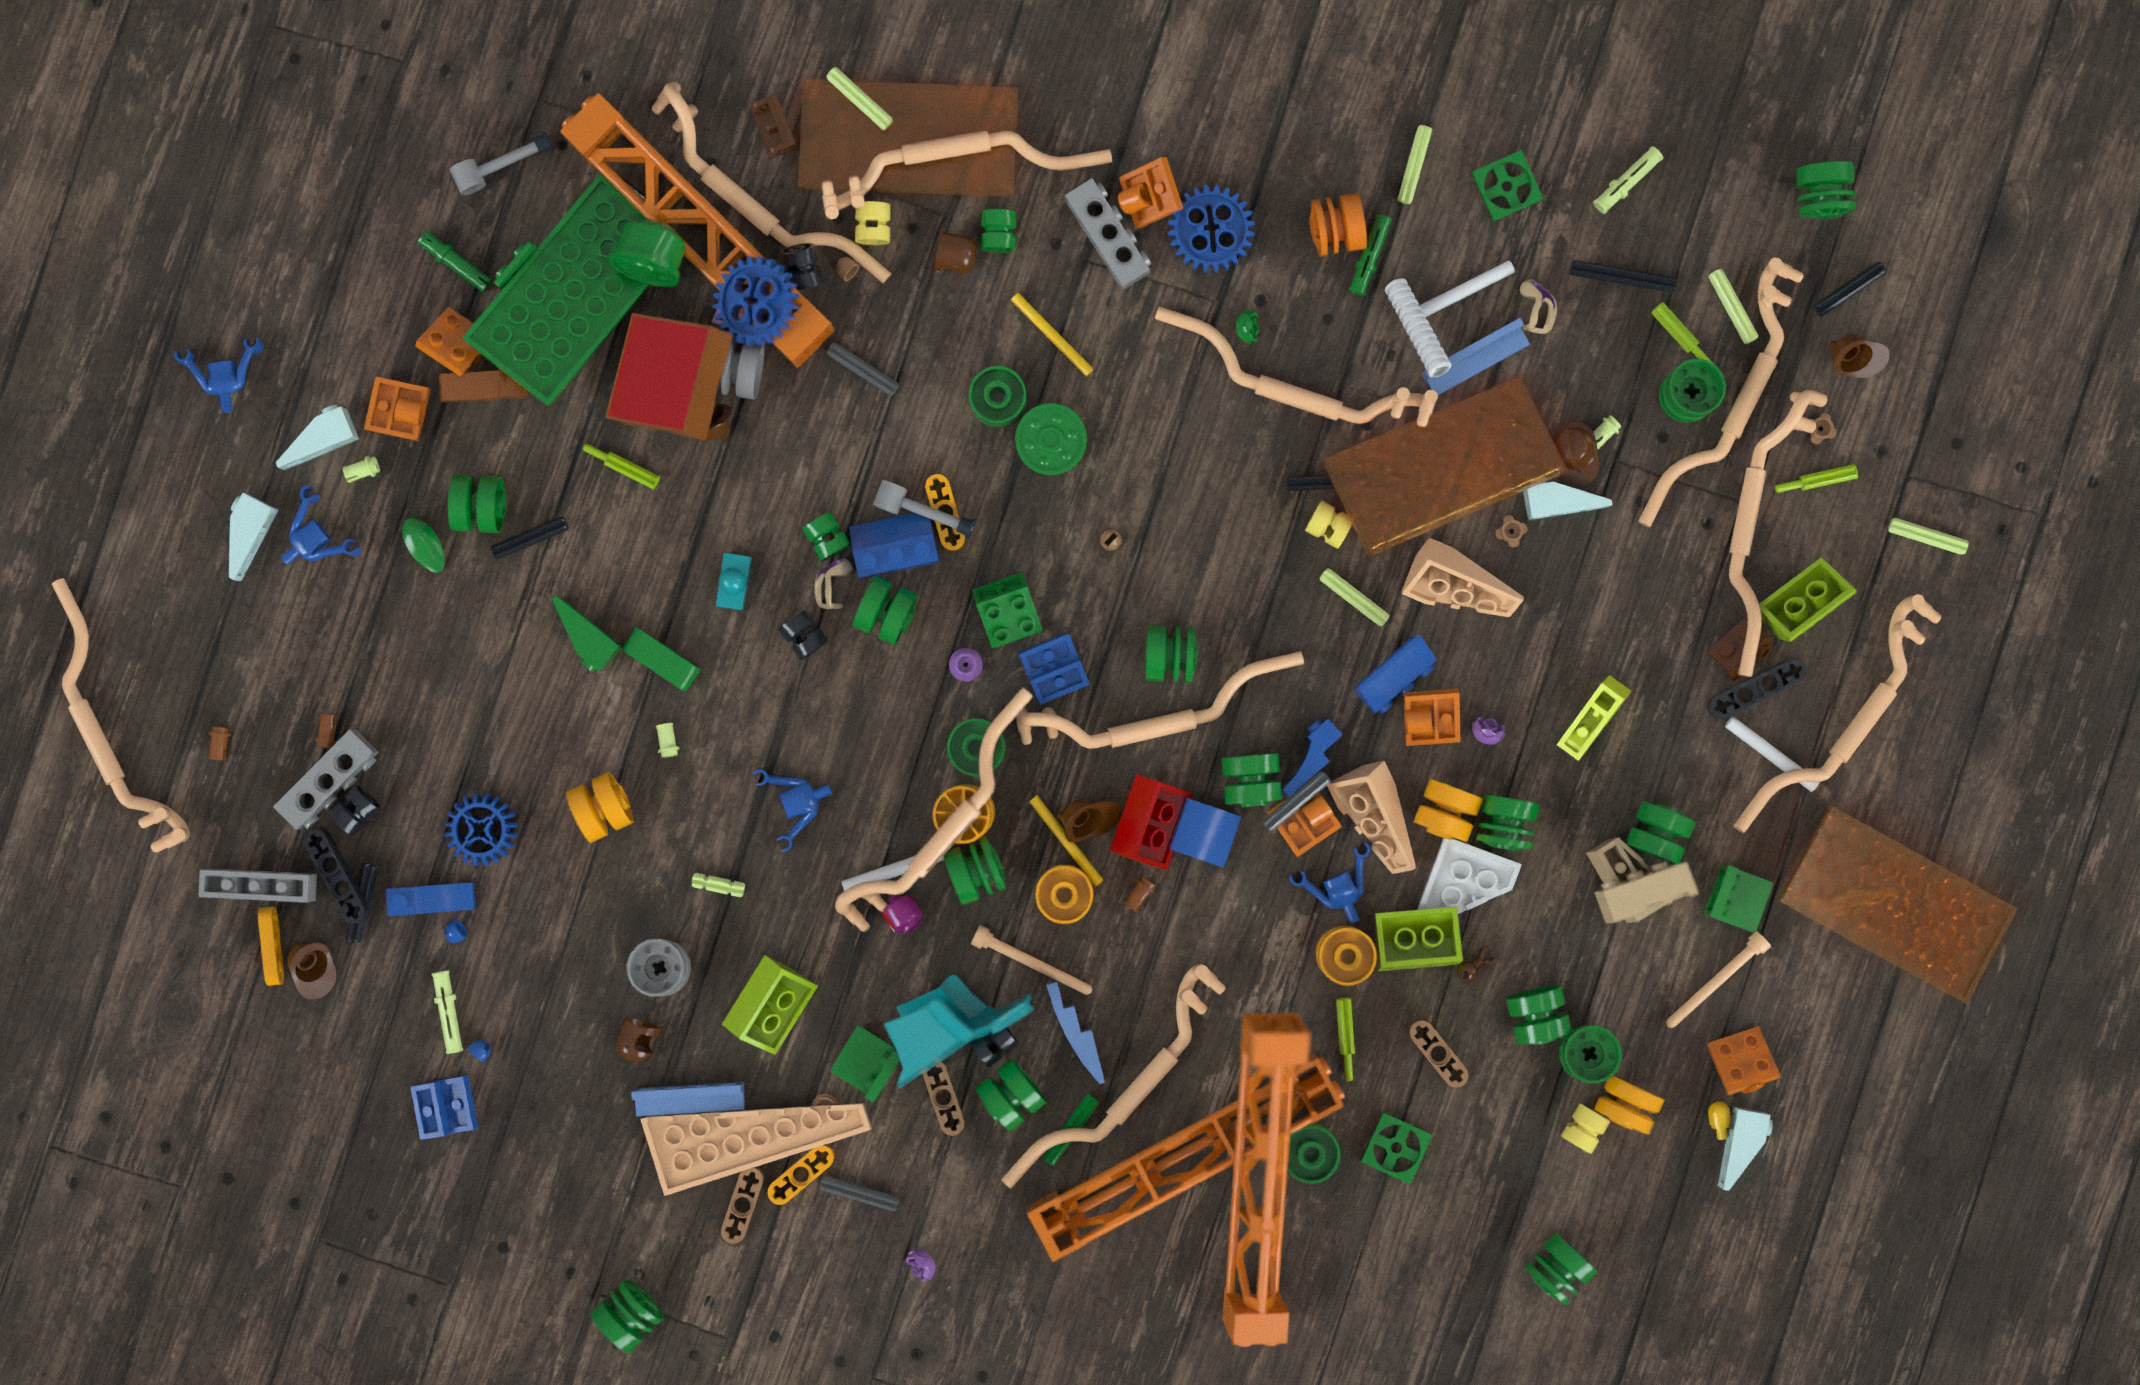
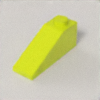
M1609 675L1600 684L1557 745L1579 761L1631 693V690Z

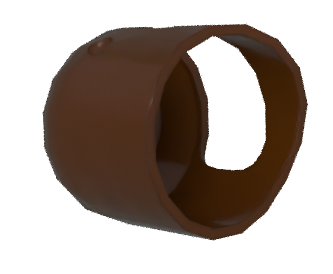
M941 231L932 270L941 271V269L956 271L957 274H966L971 271L977 255V247L974 240L965 235Z
M624 1017L616 1038L615 1049L619 1056L625 1060L643 1063L649 1060L653 1054V1050L650 1048L652 1037H659L663 1028L638 1018Z

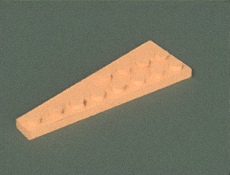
M864 1103L647 1116L640 1119L664 1196L872 1129Z

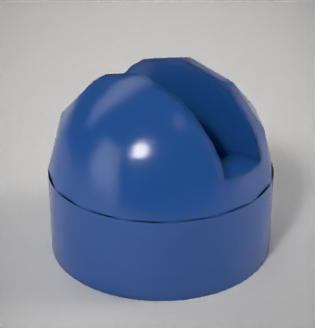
M458 919L449 923L444 930L446 939L450 943H459L468 937L467 929Z
M483 1039L475 1040L466 1049L483 1063L491 1053L490 1044L486 1043Z

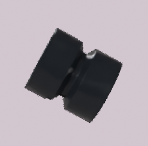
M813 243L797 244L780 251L783 266L789 269L787 273L792 274L789 282L796 283L797 290L811 288L823 282L820 266L815 264L818 259Z
M807 610L800 612L778 629L786 642L793 643L791 649L800 661L829 641L820 628H814L815 621ZM805 633L808 638L806 640L801 638V636Z
M355 785L345 795V801H338L328 811L334 822L351 836H355L365 826V819L371 820L381 810L378 802L359 785Z
M1008 1027L995 1034H992L990 1031L988 1035L969 1042L988 1068L1001 1059L1002 1052L1008 1054L1019 1045ZM991 1040H993L995 1045H992L990 1047L988 1044Z

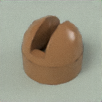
M849 257L840 258L836 265V272L844 281L852 279L859 270V264Z
M1114 529L1105 530L1100 537L1101 546L1108 551L1118 549L1122 542L1120 533ZM1114 533L1117 537L1107 546L1104 542Z

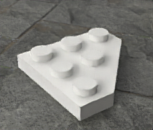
M1443 838L1417 910L1457 907L1459 914L1472 909L1496 896L1511 891L1522 864L1455 839L1451 841Z

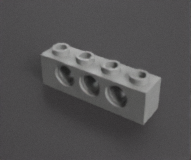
M1093 178L1066 194L1065 201L1123 291L1149 274L1150 269L1148 266L1151 265V262L1144 251L1139 253L1134 243L1137 240L1129 228H1123L1120 220L1123 218L1116 206L1110 207L1105 198L1108 194L1100 182L1096 184ZM1091 205H1099L1103 210L1102 214L1097 217L1091 216L1087 211ZM1107 227H1112L1116 230L1117 236L1109 240L1103 237L1102 231ZM1120 250H1127L1132 257L1128 262H1120L1116 254Z
M349 729L273 807L296 830L311 828L318 821L319 817L317 815L323 808L328 810L338 800L336 795L342 789L348 790L357 781L355 776L361 770H368L376 762L374 757L379 752L356 729ZM347 754L353 760V764L348 770L342 765V759ZM326 774H330L334 780L333 786L330 789L323 785V778ZM308 793L312 794L315 800L311 808L306 807L304 804V797Z
M213 868L201 869L198 897L312 902L316 901L317 874Z

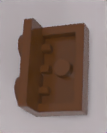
M1748 615L1707 651L1709 656L1728 673L1729 678L1733 682L1739 677H1744L1738 673L1747 634ZM1762 628L1755 663L1759 659L1766 658L1773 648L1770 635Z

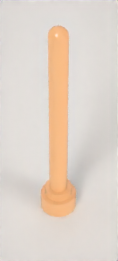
M982 925L978 927L971 945L980 949L981 947L986 949L990 947L1085 995L1092 992L1091 985L994 938L993 934L989 932L990 929Z
M1758 931L1753 933L1748 938L1747 947L1666 1020V1025L1669 1028L1676 1027L1753 955L1764 954L1771 947L1768 941Z

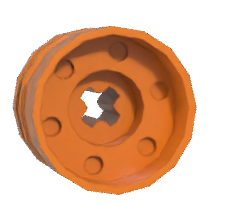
M1357 192L1340 195L1338 208L1335 209L1329 197L1324 199V210H1322L1319 199L1311 200L1310 230L1320 257L1327 256L1328 243L1332 253L1338 254L1339 241L1344 242L1348 252L1366 249L1365 218L1361 199Z

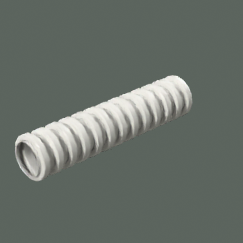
M1396 279L1390 282L1385 288V293L1388 295L1390 302H1392L1393 308L1396 309L1395 311L1399 315L1400 321L1403 322L1404 329H1407L1406 332L1410 336L1411 342L1414 343L1413 345L1417 349L1418 355L1421 356L1422 363H1425L1424 366L1428 370L1429 376L1439 377L1445 374L1451 368V363L1447 360L1448 357L1444 354L1443 348L1440 347L1439 340H1436L1437 337L1433 333L1432 327L1429 326L1425 314L1422 313L1421 307L1418 306L1419 303L1411 292L1406 279Z

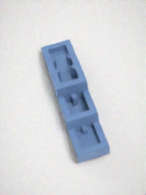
M1057 980L1048 982L1046 985L1054 1011L1068 1041L1081 1062L1099 1084L1105 1083L1092 1029H1080L1075 1005L1063 1006Z

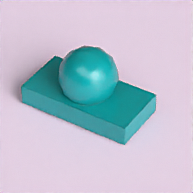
M724 553L716 607L744 610L751 557Z

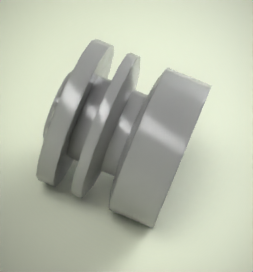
M732 339L717 391L721 383V393L727 395L731 385L735 384L737 397L755 400L762 377L764 346H759L756 342L754 346L746 345L745 341L741 352H737L736 340Z
M665 939L647 940L637 945L631 952L627 962V975L632 986L640 993L648 996H668L680 991L688 982L691 973V960L686 950L678 943ZM665 962L666 973L660 972L658 974L659 968L656 967L657 963Z

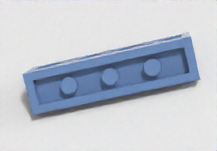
M1521 318L1448 357L1447 360L1450 361L1451 368L1445 374L1439 377H1430L1428 370H1425L1422 376L1429 389L1436 391L1440 395L1529 346L1530 343L1521 329L1524 325Z
M744 1082L636 1088L631 1092L632 1100H635L636 1117L746 1109Z

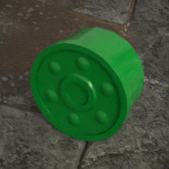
M640 219L623 226L616 249L610 254L609 262L617 271L636 281L658 287H672L678 284L680 278L678 271L686 247L684 241L672 228L656 221Z
M1054 403L1042 404L1028 411L1020 420L1015 435L1016 449L1021 460L1031 470L1043 475L1063 474L1075 467L1083 457L1087 445L1086 429L1080 417L1070 408Z

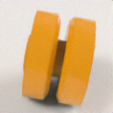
M1612 1076L1606 1081L1604 1088L1607 1092L1617 1096V1101L1601 1096L1594 1110L1609 1117V1120L1630 1130L1633 1128L1649 1135L1654 1121L1651 1117L1640 1111L1645 1109L1652 1113H1659L1664 1099Z

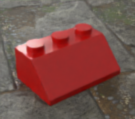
M1136 774L1110 851L1167 870L1174 852L1169 849L1181 811L1186 798L1192 799L1194 794Z

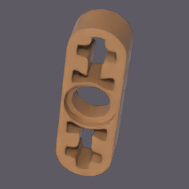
M1421 1019L1414 1021L1408 1030L1409 1037L1449 1086L1455 1088L1463 1086L1468 1080V1071L1429 1022ZM1417 1026L1422 1028L1427 1026L1428 1030L1425 1033L1430 1040L1434 1036L1437 1038L1425 1050L1422 1047L1427 1044L1422 1037L1415 1038L1417 1034L1415 1028ZM1435 1046H1442L1446 1051L1445 1058L1441 1061H1435L1431 1057V1050ZM1451 1057L1454 1061L1449 1064L1456 1071L1462 1070L1459 1074L1461 1077L1459 1081L1455 1079L1449 1080L1451 1073L1446 1067L1442 1071L1439 1068L1446 1065Z
M942 1061L935 1066L942 1068V1071L939 1073L940 1081L942 1082L946 1079L948 1084H940L932 1089L931 1084H936L934 1075H928L926 1071L923 1073V1077L942 1131L947 1135L954 1136L963 1130L965 1119L947 1066ZM946 1089L951 1093L952 1098L948 1104L937 1102L936 1093L939 1090ZM953 1105H955L956 1110H951L954 1119L960 1120L956 1125L957 1129L952 1130L951 1126L946 1127L945 1125L948 1121L947 1112L940 1113V1110L949 1109Z
M757 1166L744 1170L739 1175L721 1228V1235L728 1243L735 1244L740 1242L747 1233L764 1182V1173ZM751 1172L756 1173L755 1178L759 1180L758 1183L754 1182L750 1189V1192H755V1196L749 1192L739 1191L740 1187L743 1190L746 1189L748 1180L744 1178V1175L749 1176ZM740 1197H745L750 1201V1209L746 1212H740L735 1207V1201ZM736 1217L747 1218L746 1222L741 1219L738 1224V1230L741 1231V1234L731 1237V1231L727 1230V1227H732Z

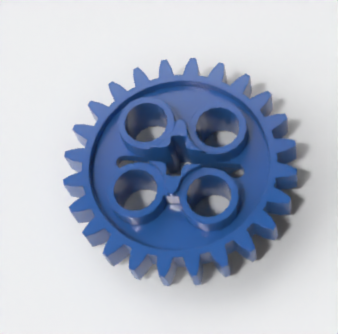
M1205 185L1204 192L1200 193L1195 187L1193 197L1187 193L1184 194L1186 201L1185 203L1182 202L1184 209L1171 214L1176 220L1168 221V226L1174 228V230L1169 231L1167 236L1175 238L1170 243V247H1179L1175 256L1179 257L1184 254L1186 257L1183 264L1186 265L1190 261L1194 262V271L1199 265L1203 266V273L1207 272L1208 267H1212L1216 274L1220 265L1227 271L1229 269L1228 262L1231 261L1234 265H1238L1239 262L1236 256L1245 258L1246 252L1242 248H1251L1252 246L1246 240V238H1254L1255 235L1254 232L1248 230L1255 225L1254 221H1247V218L1252 215V211L1244 212L1243 209L1247 202L1244 201L1238 204L1239 194L1237 193L1231 198L1228 196L1229 188L1223 193H1219V185H1216L1214 192H1210L1208 185ZM1206 206L1211 207L1213 228H1218L1214 233L1215 253L1211 252L1210 232L1208 230L1204 231L1208 226ZM1220 208H1225L1229 211L1230 218L1220 220L1216 217L1215 212ZM1197 211L1203 215L1204 219L1201 223L1196 224L1189 220V214ZM1222 235L1231 236L1233 245L1230 247L1222 246L1219 243V237ZM1196 238H1202L1205 240L1207 247L1204 250H1196L1192 246V241Z
M749 256L746 263L744 260L739 259L738 268L729 265L730 275L721 274L725 280L724 284L716 283L721 292L713 294V297L719 299V303L713 305V308L719 309L721 312L715 318L724 320L720 328L724 330L729 329L728 333L733 335L732 338L736 337V342L738 343L746 341V345L754 346L756 342L757 345L764 346L766 340L768 343L773 344L774 335L780 338L784 337L782 328L791 329L787 323L788 319L796 320V317L791 312L792 310L799 309L798 305L793 304V300L800 296L792 293L797 284L788 282L792 274L783 273L785 267L779 264L776 266V261L769 259L766 261V258L760 256L756 260L754 257ZM748 280L749 287L746 292H743V283ZM771 283H773L774 290L773 293L769 296L767 293L768 286ZM755 299H758V304H754ZM744 307L745 314L740 320L739 310ZM769 311L770 318L765 323L763 317L765 312Z

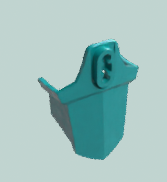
M953 974L937 989L898 1005L897 1010L901 1017L884 1024L903 1066L897 1087L900 1089L942 1062L971 1040L988 1035L990 1031L992 1034H995L1026 1016L1033 1010L1030 1004L1032 998L1030 994H1026L999 1009H995L986 1005L970 991L959 976Z

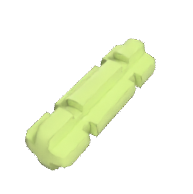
M694 873L692 878V886L699 889L705 887L709 891L722 894L731 893V896L742 897L745 891V884L738 881L733 883L729 879L715 876L706 877V874Z

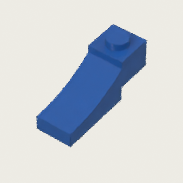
M1319 718L1308 728L1310 734L1306 738L1309 740V745L1305 756L1294 775L1281 788L1287 797H1291L1329 762V759L1323 752L1343 735L1329 719H1325L1322 722Z
M474 882L386 889L388 916L476 909Z

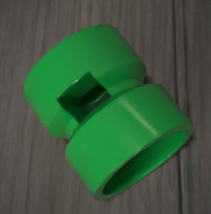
M1005 209L983 210L981 227L985 229V232L981 234V250L993 253L1014 252L1016 236L1011 231L1016 228V212Z
M832 512L818 517L802 528L808 541L815 543L813 549L821 562L832 558L851 545L845 533L838 531L839 523ZM830 535L832 540L826 543L823 538Z

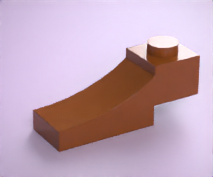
M500 369L463 373L461 377L455 373L439 375L441 402L495 401L497 399H524L528 396L526 389Z

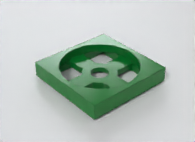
M1522 150L1471 173L1493 222L1543 200ZM1507 163L1516 164L1521 167L1523 174L1514 178L1508 176L1504 165ZM1493 170L1498 181L1496 186L1485 190L1484 182L1486 175L1489 171ZM1503 182H1510L1512 189L1508 192L1502 189ZM1529 184V196L1524 203H1520L1516 194L1517 188ZM1498 196L1506 198L1510 209L1500 208L1490 200Z
M1382 1111L1360 1161L1411 1184L1433 1135ZM1400 1125L1394 1137L1387 1138L1379 1134L1381 1130L1388 1126ZM1410 1130L1418 1137L1420 1143L1418 1151L1407 1147L1405 1142ZM1395 1142L1401 1144V1150L1398 1153H1394L1391 1150V1145ZM1374 1144L1385 1148L1387 1155L1383 1164L1378 1163L1375 1159L1373 1152ZM1405 1157L1413 1161L1411 1167L1406 1170H1393L1397 1158Z

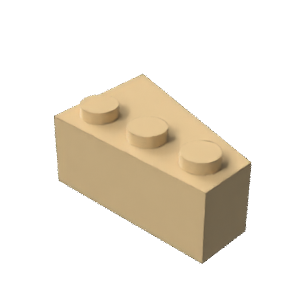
M1619 837L1608 839L1586 852L1603 883L1616 879L1618 883L1628 880L1626 875L1642 870L1643 874L1652 871L1643 862L1644 860ZM1665 904L1629 917L1625 921L1627 923L1639 922Z
M1667 861L1660 862L1651 866V872L1643 874L1642 870L1626 875L1628 880L1618 883L1616 879L1602 884L1603 889L1595 892L1605 922L1615 923L1647 912L1649 909L1673 903V900L1681 897L1699 894L1687 862L1668 865Z

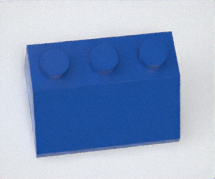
M913 512L849 527L858 577L861 580L875 577V575L880 576L940 562L931 520L925 516Z
M1419 634L1412 636L1352 690L1373 714L1378 711L1383 714L1394 704L1392 699L1398 693L1404 696V692H1409L1415 686L1412 683L1413 680L1419 675L1424 678L1435 669L1432 664L1437 659Z

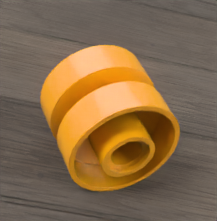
M609 771L592 779V788L595 795L584 784L566 792L571 812L583 835L590 843L608 835L605 819L616 831L634 823L628 797L622 786Z
M1429 779L1424 796L1437 804L1435 808L1420 805L1413 822L1427 827V832L1452 841L1454 837L1468 842L1473 825L1460 818L1461 814L1477 816L1483 799Z
M960 784L941 794L933 809V820L936 829L939 830L964 800H970L980 787L974 784ZM991 796L979 809L981 811L980 815L955 843L965 844L973 842L991 828L995 818V806Z
M1062 864L1048 869L1041 876L1036 888V902L1042 914L1049 920L1061 924L1073 923L1081 919L1089 911L1093 901V889L1089 878L1081 869L1072 865Z
M1348 925L1332 927L1320 937L1316 945L1315 956L1320 970L1335 983L1341 985L1361 983L1371 975L1375 968L1377 960L1375 946L1365 933L1355 927Z

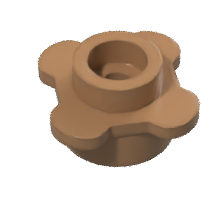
M1823 413L1819 418L1813 420L1816 423V429L1810 433V440L1813 444H1820L1823 439H1832L1836 436V429L1829 414ZM1819 426L1823 427L1822 431L1818 430Z
M1508 515L1503 518V524L1500 529L1495 531V536L1499 540L1507 541L1510 547H1517L1520 543L1519 539L1527 532V526L1514 520L1513 516ZM1509 529H1513L1514 533L1510 534Z

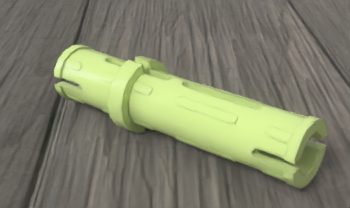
M1651 146L1622 176L1609 183L1610 187L1593 201L1594 206L1601 213H1607L1620 198L1624 199L1628 196V191L1658 162L1663 160L1661 152Z
M449 970L432 973L436 992L434 1002L435 1004L438 1003L446 1054L463 1051L454 1004L456 995L452 993Z

